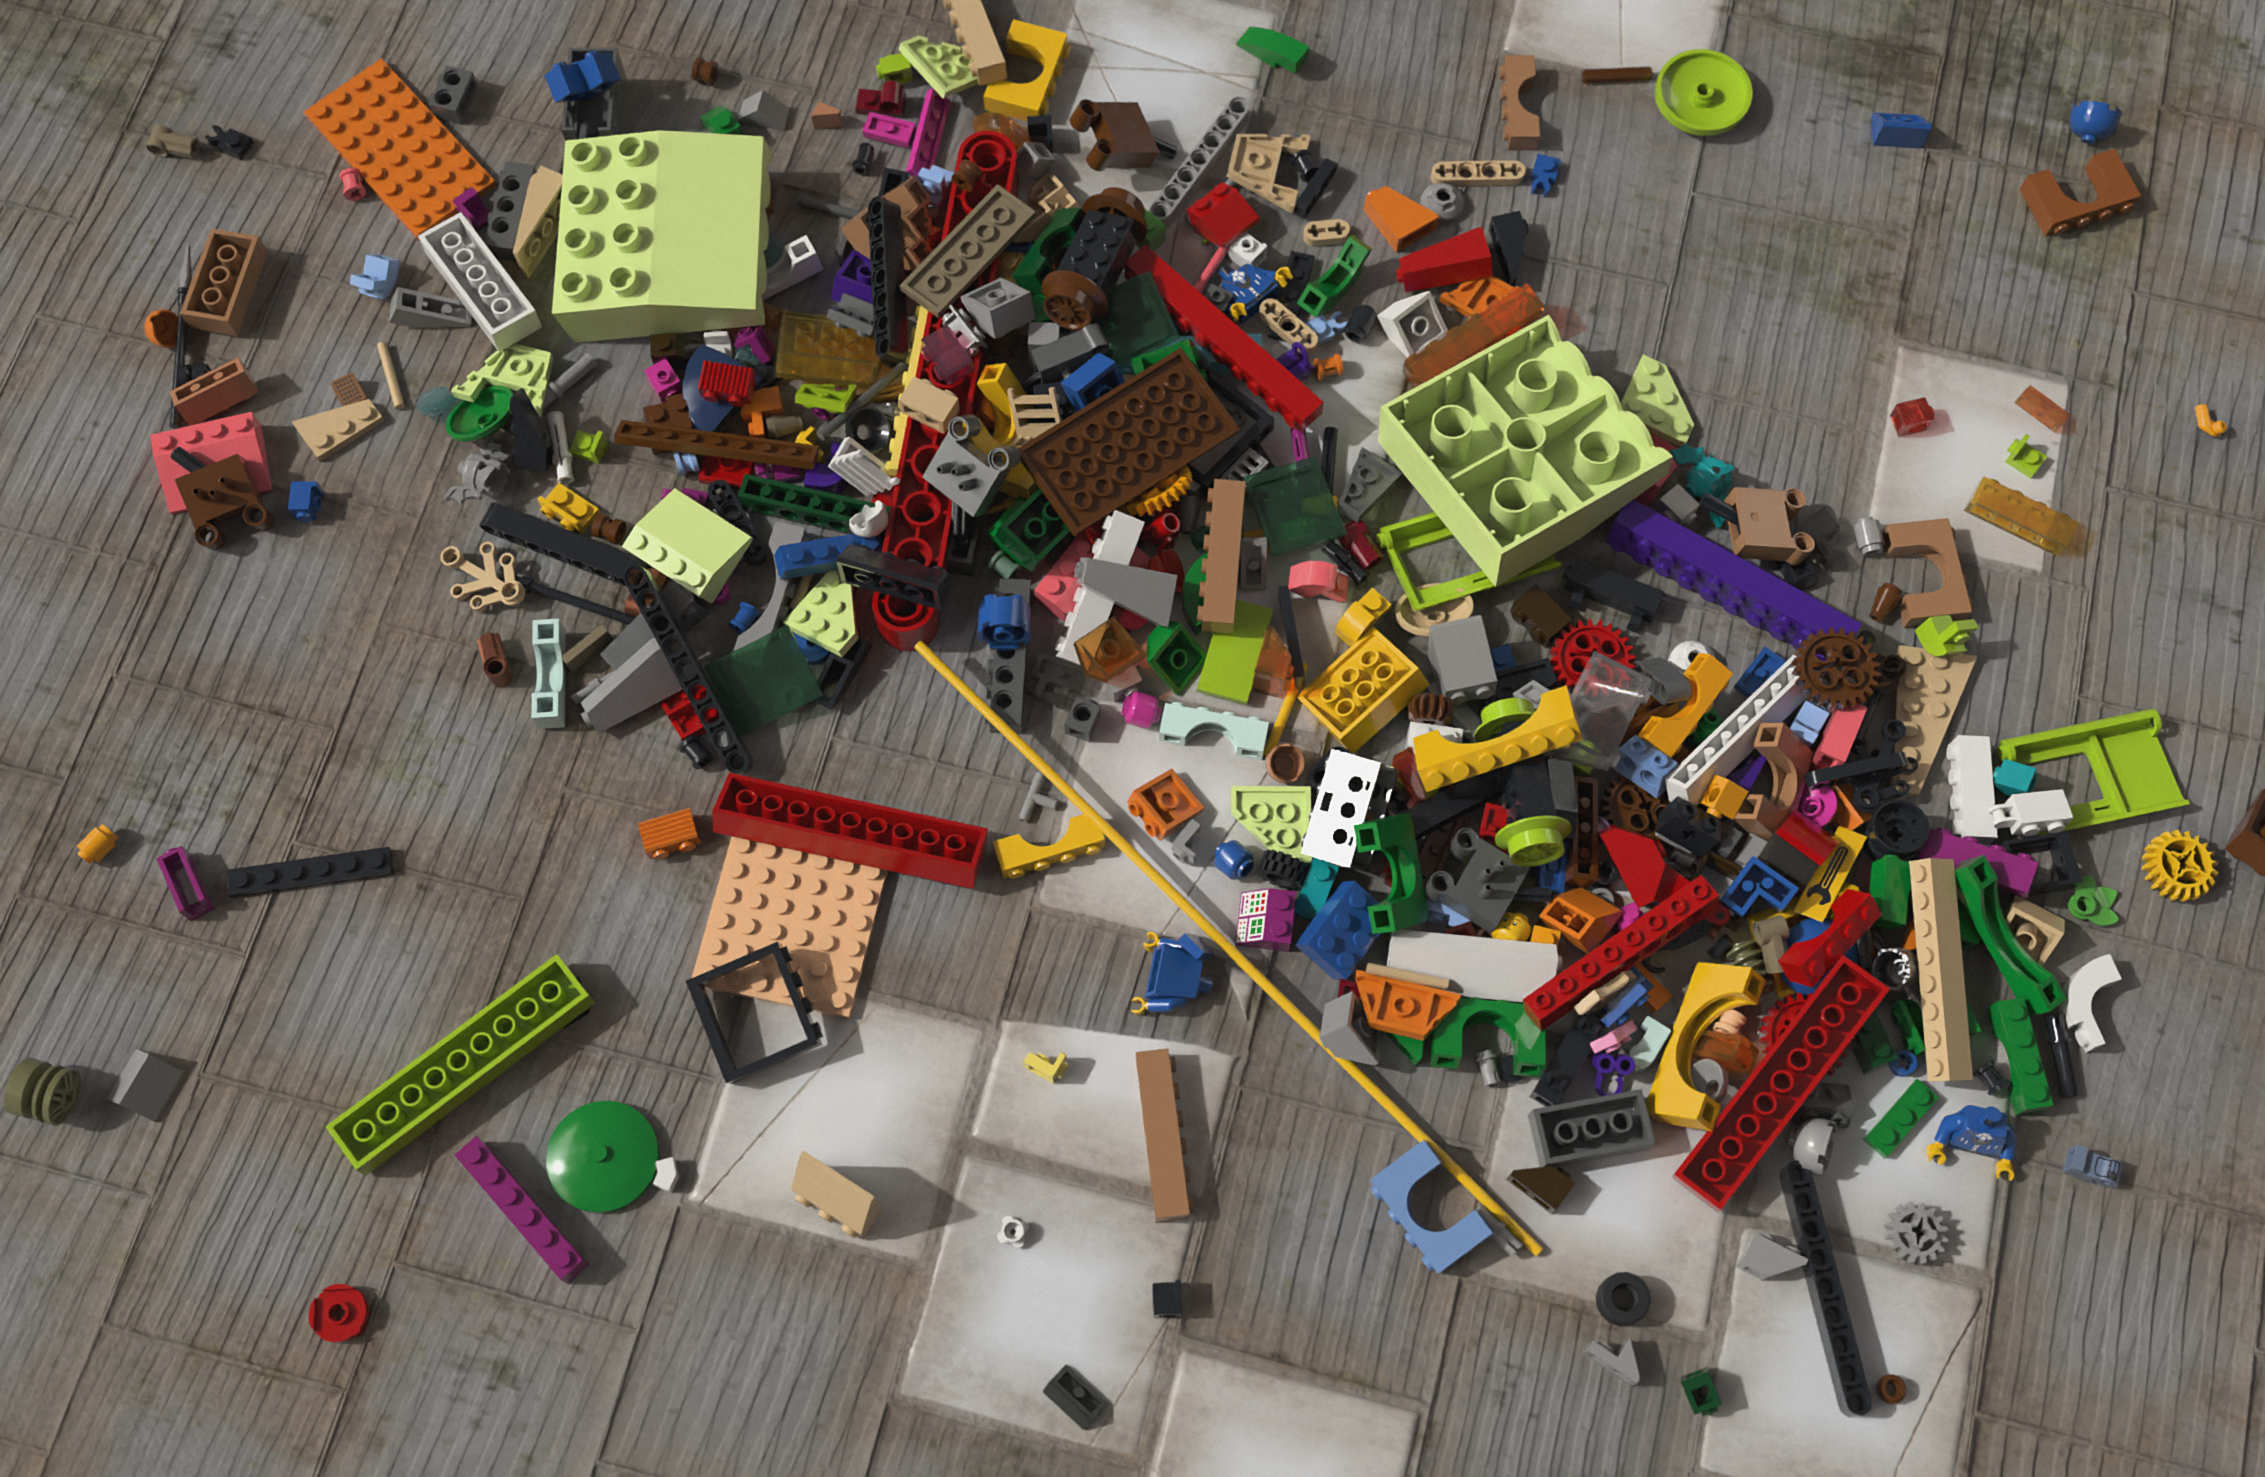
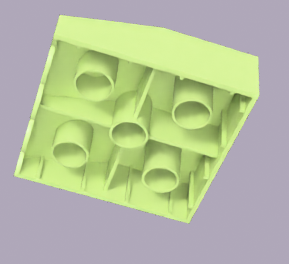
M659 130L565 141L552 314L574 343L650 336V334L684 333L765 325L761 294L765 292L767 284V271L763 251L767 249L769 240L765 208L768 207L771 196L767 165L771 163L772 151L763 136Z
M1549 315L1384 404L1380 408L1378 443L1495 587L1582 538L1665 477L1669 472L1673 458L1667 450L1654 446L1647 427L1638 416L1632 412H1624L1622 410L1619 398L1611 385L1602 377L1592 376L1589 365L1581 351L1571 342L1561 341L1558 329Z

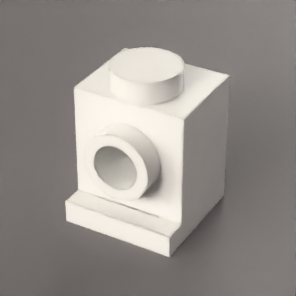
M1245 232L1229 245L1228 258L1240 267L1244 264L1258 267L1266 259L1268 245L1265 243L1261 244Z

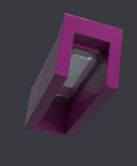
M180 846L178 848H171L164 855L156 858L178 911L183 916L192 921L216 909L207 894L193 862L192 855Z

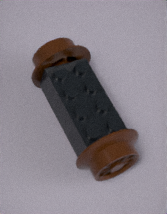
M1118 187L1106 188L1100 194L1092 195L1084 202L1082 210L1086 216L1057 271L1049 273L1042 282V293L1045 298L1043 303L1044 310L1053 322L1063 328L1081 330L1090 323L1098 322L1105 317L1108 311V298L1135 245L1141 243L1147 234L1144 205L1136 195L1128 190Z

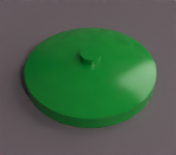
M616 1101L588 1103L569 1113L554 1130L546 1153L547 1173L555 1191L573 1207L595 1214L616 1212L632 1205L651 1186L657 1173L656 1161L660 1160L659 1142L649 1121L631 1106Z

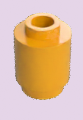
M101 824L99 828L95 827L77 845L81 849L77 854L89 864L93 861L99 863L117 845L115 842L119 837L104 824Z

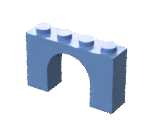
M1422 1140L1370 1179L1374 1185L1370 1189L1380 1202L1384 1200L1390 1207L1387 1213L1396 1225L1401 1223L1406 1229L1407 1233L1404 1236L1414 1249L1418 1246L1424 1256L1421 1259L1429 1271L1435 1270L1440 1274L1495 1232L1478 1209L1445 1231H1431L1417 1222L1410 1207L1412 1191L1420 1180L1443 1164L1428 1141Z

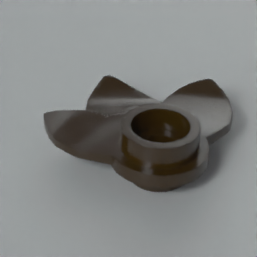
M1878 654L1873 662L1881 663V666L1876 670L1881 673L1879 679L1875 680L1879 683L1876 689H1879L1882 695H1887L1897 689L1900 678L1907 671V665L1905 660L1898 655H1888L1885 657Z

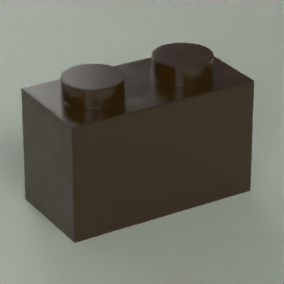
M1537 583L1517 598L1510 610L1514 621L1519 625H1523L1529 631L1531 638L1536 643H1541L1545 648L1555 638L1559 637L1561 630L1567 631L1566 629L1572 621Z

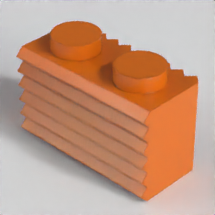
M690 808L638 823L644 850L649 859H665L670 855L669 853L679 850L680 852H688L695 849V845L701 844L694 815Z

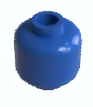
M1237 840L1221 843L1215 850V867L1231 880L1246 878L1254 868L1253 853Z

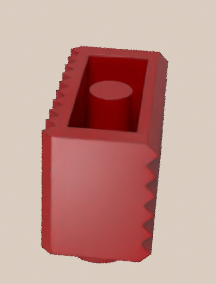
M705 360L698 386L700 397L713 403L718 402V400H725L737 407H742L744 404L751 405L756 381L755 370L753 368Z

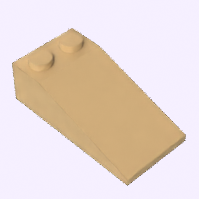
M540 166L537 173H534L530 178L513 249V254L522 274L528 280L559 230L563 175L543 166Z

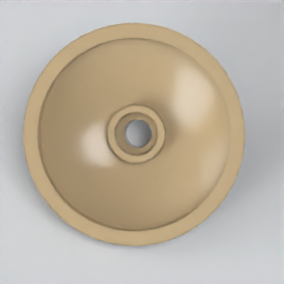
M1441 583L1425 584L1416 587V589L1422 590ZM1462 588L1457 589L1458 592L1465 591ZM1404 594L1398 600L1395 607L1396 619L1399 625L1406 631L1422 637H1429L1431 625L1472 617L1474 612L1473 600L1470 595L1415 612L1406 594Z

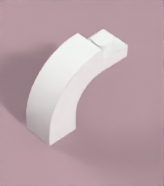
M2110 954L2096 958L2078 969L2068 978L2062 989L2067 999L2059 1004V1015H2064L2066 1030L2074 1027L2076 1031L2075 1038L2078 1044L2083 1047L2085 1053L2096 1050L2106 1044L2092 1015L2091 1002L2097 990L2112 986L2122 979Z

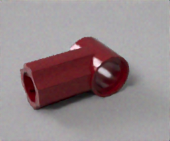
M1353 520L1336 530V536L1340 544L1346 550L1350 549L1364 570L1374 568L1383 560V554L1369 537V530L1362 520L1358 523Z

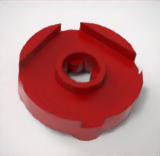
M334 1284L323 1289V1292L317 1298H314L309 1308L308 1320L310 1327L320 1338L331 1343H344L363 1333L364 1326L369 1317V1305L364 1293L350 1285ZM338 1306H342V1310L346 1311L345 1316L340 1321L332 1317V1312L337 1311Z

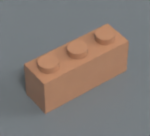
M239 357L170 391L174 406L189 426L204 422L207 418L259 393L253 377Z

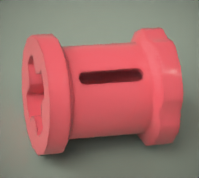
M357 168L342 170L339 176L345 187L343 191L344 197L351 201L364 198L366 190L361 184L362 176L360 170Z

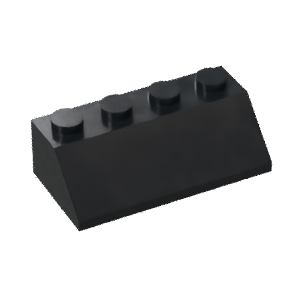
M849 544L836 560L842 583L940 611L951 585L950 573L941 567L933 566L931 568L922 565L914 559L903 560L889 552H875L865 545L854 546Z

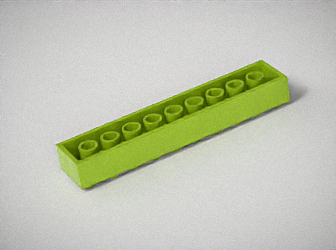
M556 954L325 1127L353 1167L358 1172L367 1176L582 1014L595 1002L565 962Z

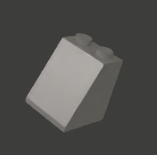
M1481 615L1431 625L1427 656L1440 693L1444 697L1450 698L1454 705L1474 699H1487L1495 695L1497 678Z

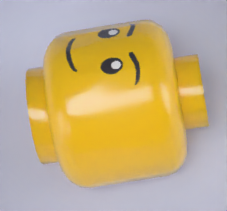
M1505 912L1496 928L1491 932V936L1494 939L1526 942L1531 936L1532 929L1528 923V918L1520 912Z

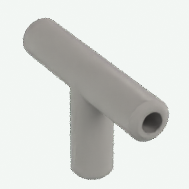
M1036 772L1019 815V820L1022 822L1029 821L1035 804L1053 810L1058 806V800L1039 794L1046 777L1041 772Z

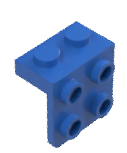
M1635 966L1630 970L1635 974L1637 980L1601 1009L1605 1016L1600 1020L1608 1028L1615 1023L1618 1026L1623 1024L1631 1016L1628 1011L1636 1005L1639 1008L1650 998L1647 993L1654 986Z

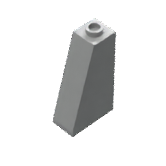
M1081 557L1080 562H1077L1074 575L1077 578L1076 583L1154 625L1168 627L1177 575Z
M655 638L649 640L581 702L585 712L581 713V716L588 728L594 726L599 734L682 690L678 679Z

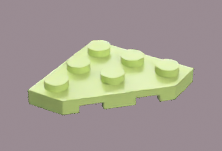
M916 36L901 42L899 51L943 99L979 84L977 78L971 76L968 64L971 62L969 59L965 60L963 51H960L961 47L942 42L941 45L928 42V38L923 36Z
M1643 354L1620 402L1622 410L1624 412H1632L1638 416L1647 427L1649 433L1681 447L1682 444L1687 443L1694 423L1666 365Z
M839 571L827 572L783 621L785 628L843 657L858 640L853 585L842 583Z
M1231 786V815L1268 850L1282 851L1286 855L1290 854L1293 858L1297 857L1300 859V862H1305L1306 866H1310L1312 856L1301 853V841L1304 834L1308 831L1310 824L1311 786Z

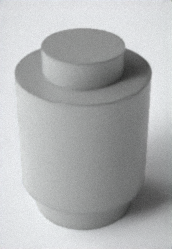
M1873 517L1859 519L1857 521L1858 524L1853 527L1859 551H1862L1865 557L1882 553L1885 542L1879 520H1873Z

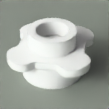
M1011 1216L1004 1217L1001 1232L997 1235L998 1241L1000 1243L1007 1242L1013 1244L1015 1248L1022 1247L1024 1245V1234L1029 1230L1028 1223L1026 1221L1020 1222ZM1012 1229L1016 1231L1014 1235L1010 1233Z

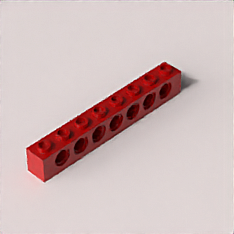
M1700 875L1523 999L1524 1011L1538 1029L1543 1031L1573 1010L1574 1006L1593 990L1607 984L1621 972L1629 971L1716 910L1719 905V894Z

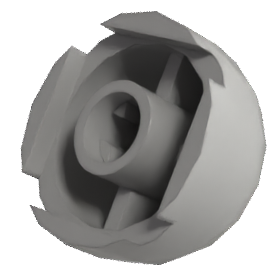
M1811 1118L1801 1123L1797 1131H1791L1788 1147L1793 1148V1158L1800 1161L1799 1163L1802 1165V1168L1805 1167L1808 1170L1810 1169L1813 1174L1824 1176V1171L1827 1170L1834 1146L1830 1136L1831 1133L1836 1134L1837 1123L1823 1118Z

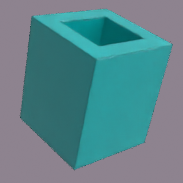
M2007 759L2003 760L2001 767H1996L1993 774V781L1995 782L1997 792L2010 796L2012 794L2033 792L2038 780L2036 768Z

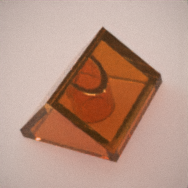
M1114 616L1073 644L1084 675L1104 683L1110 682L1147 656L1144 650Z

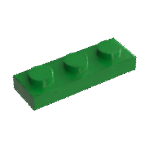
M1917 1078L1863 1140L1885 1159L1939 1097Z

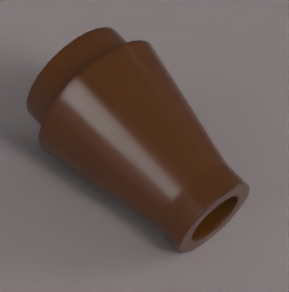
M1883 583L1882 587H1878L1869 617L1876 622L1883 623L1888 614L1902 600V590L1890 583Z

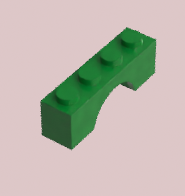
M2024 998L1995 1002L1986 1010L1993 1036L1999 1038L2008 1056L2010 1065L2008 1092L2014 1114L2019 1116L2043 1112L2054 1105Z

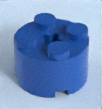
M994 594L986 595L984 601L978 607V640L982 644L983 640L988 642L990 648L997 650L1019 648V643L1025 641V644L1030 641L1031 608L1026 603V598L1022 595H1013L1011 597H998Z

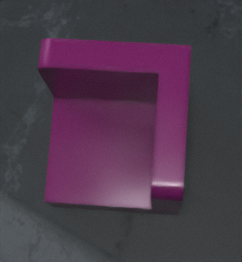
M470 187L452 200L457 212H461L476 232L488 224L490 211L482 203L473 187Z

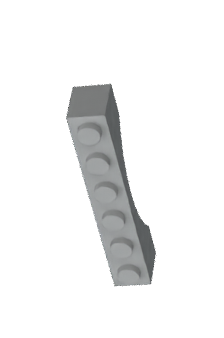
M775 521L768 545L774 558L779 546L810 541V538H808L804 527ZM777 566L775 588L767 609L755 624L737 638L731 656V663L735 670L764 676L766 669H770L774 658L772 650L774 645H778L780 641V625L788 616V600L793 598L796 590V584H794L796 577L780 580Z

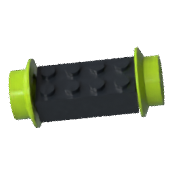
M1508 698L1496 701L1485 707L1481 712L1482 724L1474 733L1475 742L1479 743L1495 739L1521 726L1535 713L1533 703L1524 698ZM1542 753L1498 768L1496 779L1498 785L1502 786L1503 791L1501 804L1502 808L1507 810L1508 817L1506 819V826L1495 836L1496 845L1503 850L1509 851L1510 861L1517 866H1539L1557 860L1565 852L1563 840L1571 833L1572 828L1568 820L1557 817L1544 754Z

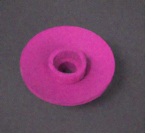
M1805 784L1798 811L1823 828L1836 814L1838 807L1837 797L1830 787L1809 790L1807 784ZM1814 808H1817L1815 812L1811 813Z

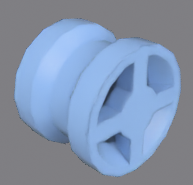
M673 452L680 476H685L690 471L695 473L700 471L696 454Z

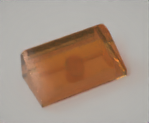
M2031 385L2015 401L2016 405L2054 433L2071 416V414Z

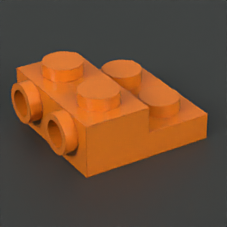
M1172 768L1133 790L1127 801L1130 813L1135 817L1139 816L1145 823V830L1151 837L1156 836L1159 841L1178 831L1184 823L1201 814L1205 808Z

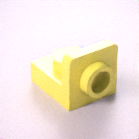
M1029 1052L1024 1060V1068L1051 1083H1054L1057 1077L1060 1079L1063 1077L1069 1064L1066 1063L1067 1057L1063 1052L1060 1053L1054 1065L1050 1064L1051 1060L1041 1053L1034 1055Z

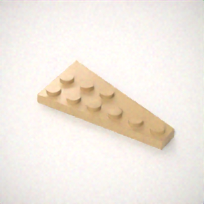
M1899 645L1896 649V655L1905 660L1907 671L1900 678L1899 686L1894 691L1893 719L1900 720L1905 725L1906 733L1900 741L1895 742L1891 753L1905 752L1906 757H1912L1918 762V768L1911 775L1902 773L1891 777L1890 786L1897 780L1906 781L1909 785L1906 797L1916 798L1920 794L1978 656L1968 654L1933 656L1924 648ZM1892 731V736H1896L1895 731ZM1909 763L1907 769H1913V766ZM1896 785V789L1899 792H1904L1902 786Z

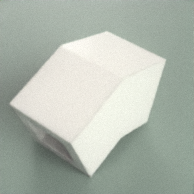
M673 1157L656 1161L658 1173L653 1182L656 1187L672 1193L679 1178L677 1163Z

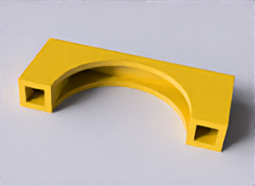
M1567 686L1542 693L1537 710L1525 723L1513 731L1492 740L1471 744L1454 743L1444 739L1438 729L1413 737L1417 771L1426 792L1583 740L1576 710Z
M1697 962L1645 1102L1648 1115L1657 1122L1707 1131L1713 1130L1721 1105L1707 1094L1696 1090L1691 1076L1692 1054L1704 1030L1717 1017L1739 1006L1758 1004L1766 980L1753 968Z

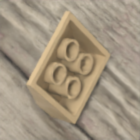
M804 1150L802 1151L791 1190L796 1194L794 1199L806 1208L813 1205L819 1209L818 1215L829 1223L836 1220L842 1224L841 1230L855 1239L859 1235L864 1239L883 1211L875 1196Z

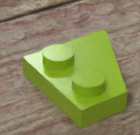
M802 384L796 392L795 403L803 404L806 408L817 407L827 409L830 413H845L856 395L857 385L849 384L848 390H834V384Z

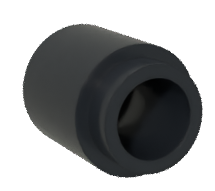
M1369 305L1356 306L1345 326V336L1356 343H1361L1366 339L1377 320L1375 310Z

